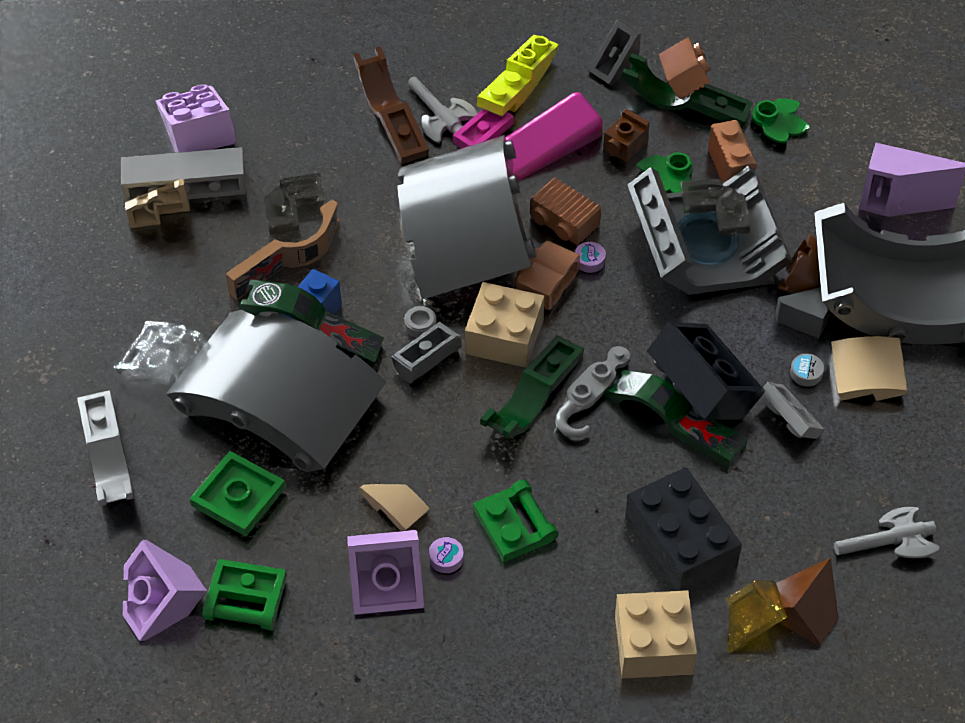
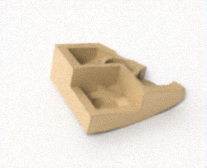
M184 179L176 180L157 190L125 202L130 228L159 225L161 214L190 211Z

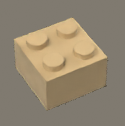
M483 282L465 329V354L527 368L544 320V295Z
M670 591L617 594L615 621L622 679L693 675L697 651L689 592Z

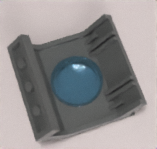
M750 166L745 167L724 184L714 189L666 194L658 171L652 167L627 184L660 277L688 295L775 284L772 276L793 262L756 171Z

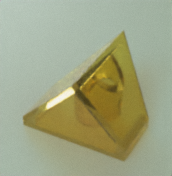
M754 580L726 598L729 604L728 654L787 618L778 587L774 580Z

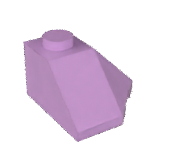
M142 540L124 564V580H129L128 601H123V617L139 641H145L189 616L207 590L188 564L148 540Z

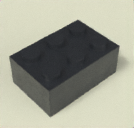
M668 322L647 349V352L655 360V366L661 372L666 373L674 383V389L687 398L693 405L692 409L695 414L704 420H743L766 392L708 324Z
M687 467L627 494L625 517L676 591H687L738 566L742 543Z

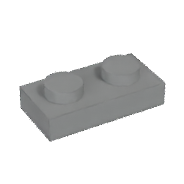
M767 382L763 388L766 392L763 396L768 400L766 402L767 407L775 414L782 415L788 422L786 426L792 434L798 438L806 437L817 439L825 429L784 385Z

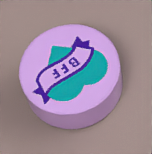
M585 242L576 248L575 253L580 255L579 269L581 271L592 273L604 267L606 252L600 244Z
M443 537L431 544L429 548V562L436 571L451 573L461 567L464 559L463 547L456 539Z

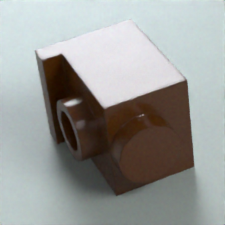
M625 109L622 112V116L604 132L603 149L612 156H616L627 163L648 143L650 122Z

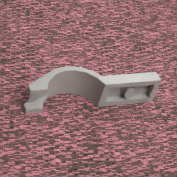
M110 390L77 398L95 477L99 506L126 498L127 500L133 499L130 476Z

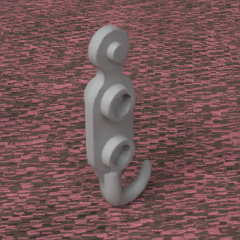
M622 346L611 348L606 361L590 365L568 388L563 406L556 414V425L558 430L564 435L581 437L591 431L590 426L574 429L567 424V420L572 414L594 405L605 391L613 385L616 377L615 370L627 366L630 362V353L626 348Z

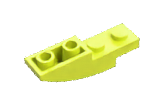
M533 35L507 59L506 70L478 95L477 106L500 116H503L508 110L516 112L545 74L558 51L559 44L549 41L546 37Z

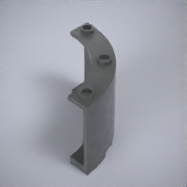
M505 135L401 167L399 170L398 178L402 184L398 185V197L406 242H413L415 259H412L411 263L422 299L529 268L533 265V258L537 257L532 239L527 240L516 197V194L521 193L517 177L513 175V159L517 158L512 140L507 141Z
M845 203L815 212L822 302L837 318L863 333L872 336L899 338L901 343L932 345L965 342V230L944 235L927 236L926 241L908 240V235L885 230L878 233L869 229L868 223L857 217Z
M239 310L231 312L166 395L173 401L174 407L180 413L188 417H214L231 422L240 429H247L285 453L292 459L293 464L297 468L305 472L325 469L387 382L356 354L351 359L336 348L339 342L305 323L276 313L266 317L261 316L259 313L252 315Z

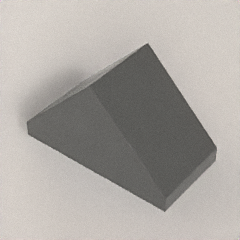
M616 20L588 71L606 83L613 85L622 78L621 75L624 68L630 69L632 65L629 62L631 53L639 55L641 34Z
M821 287L779 297L775 319L780 324L820 338L832 312L822 302Z

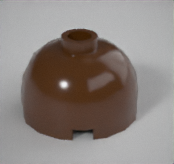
M809 234L807 235V241L803 240L792 256L793 262L786 267L789 276L786 280L781 277L778 289L788 295L821 287L817 238Z

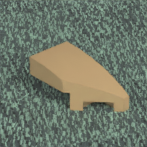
M366 484L362 485L358 490L377 512L381 509L400 531L409 529L430 509L407 485Z

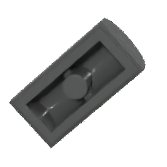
M439 322L392 355L393 365L406 382L412 383L462 347L461 336Z

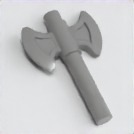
M411 77L408 80V86L435 113V117L422 116L421 123L426 136L436 143L442 142V135L446 130L455 134L463 127L461 121L471 120L478 114L470 103L457 98H451L452 106L447 108L439 102L417 77Z
M901 507L886 513L879 520V524L882 527L891 528L890 530L834 542V550L837 555L888 544H901L895 549V555L905 558H924L939 552L940 547L935 543L925 540L927 536L937 533L934 521L914 523L913 519L919 512L918 507Z

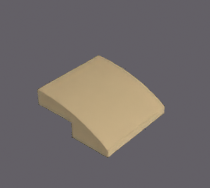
M872 336L831 342L837 391L841 401L870 394L874 395L876 401L908 394L902 347L899 338Z

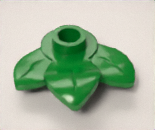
M780 98L774 102L763 100L758 102L752 110L751 117L754 123L761 126L764 135L774 142L787 143L789 136H799L809 130V125L795 114L799 108V101L788 98Z
M672 153L668 158L653 155L637 163V168L642 172H645L650 167L658 171L666 193L669 191L671 193L687 192L691 188L692 181L690 176L693 173V163L690 157L684 153Z

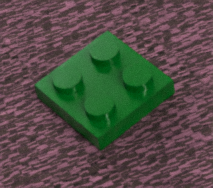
M229 451L190 497V504L193 508L247 536L286 488L285 480Z

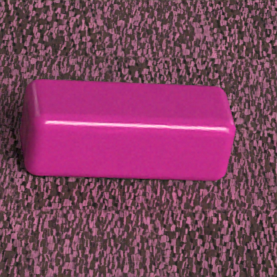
M579 92L572 93L506 137L507 141L512 140L517 158L513 159V175H516L517 180L531 175L602 136L603 120L583 94Z

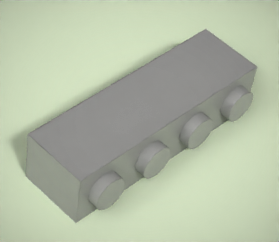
M242 147L121 157V187L124 200L127 202L180 179L185 181L188 199L246 194V175Z

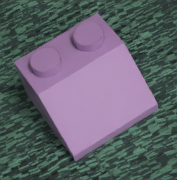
M417 530L347 536L354 615L424 608Z

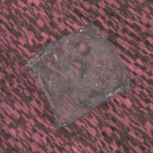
M146 321L140 335L121 362L117 363L114 368L117 373L123 376L167 385L171 388L207 341L200 332L187 330L182 325L177 326L171 322Z

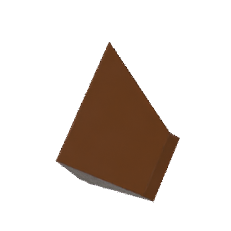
M831 557L777 582L759 606V611L819 647L838 622Z

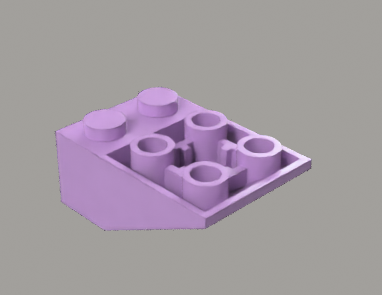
M197 85L192 87L190 92L182 94L172 92L165 94L162 97L163 99L156 100L176 153L213 150L237 143L229 108L212 86Z
M875 143L859 210L890 217L955 208L965 175V163Z

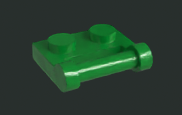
M526 479L519 480L510 488L473 503V511L503 563L553 542L559 535L554 524L547 521L532 496V487ZM521 502L537 532L529 534L514 509L513 503Z
M218 559L204 603L203 619L215 621L216 618L256 624L261 625V629L273 631L287 579L286 570ZM222 597L265 604L264 611L222 605L219 604V601Z

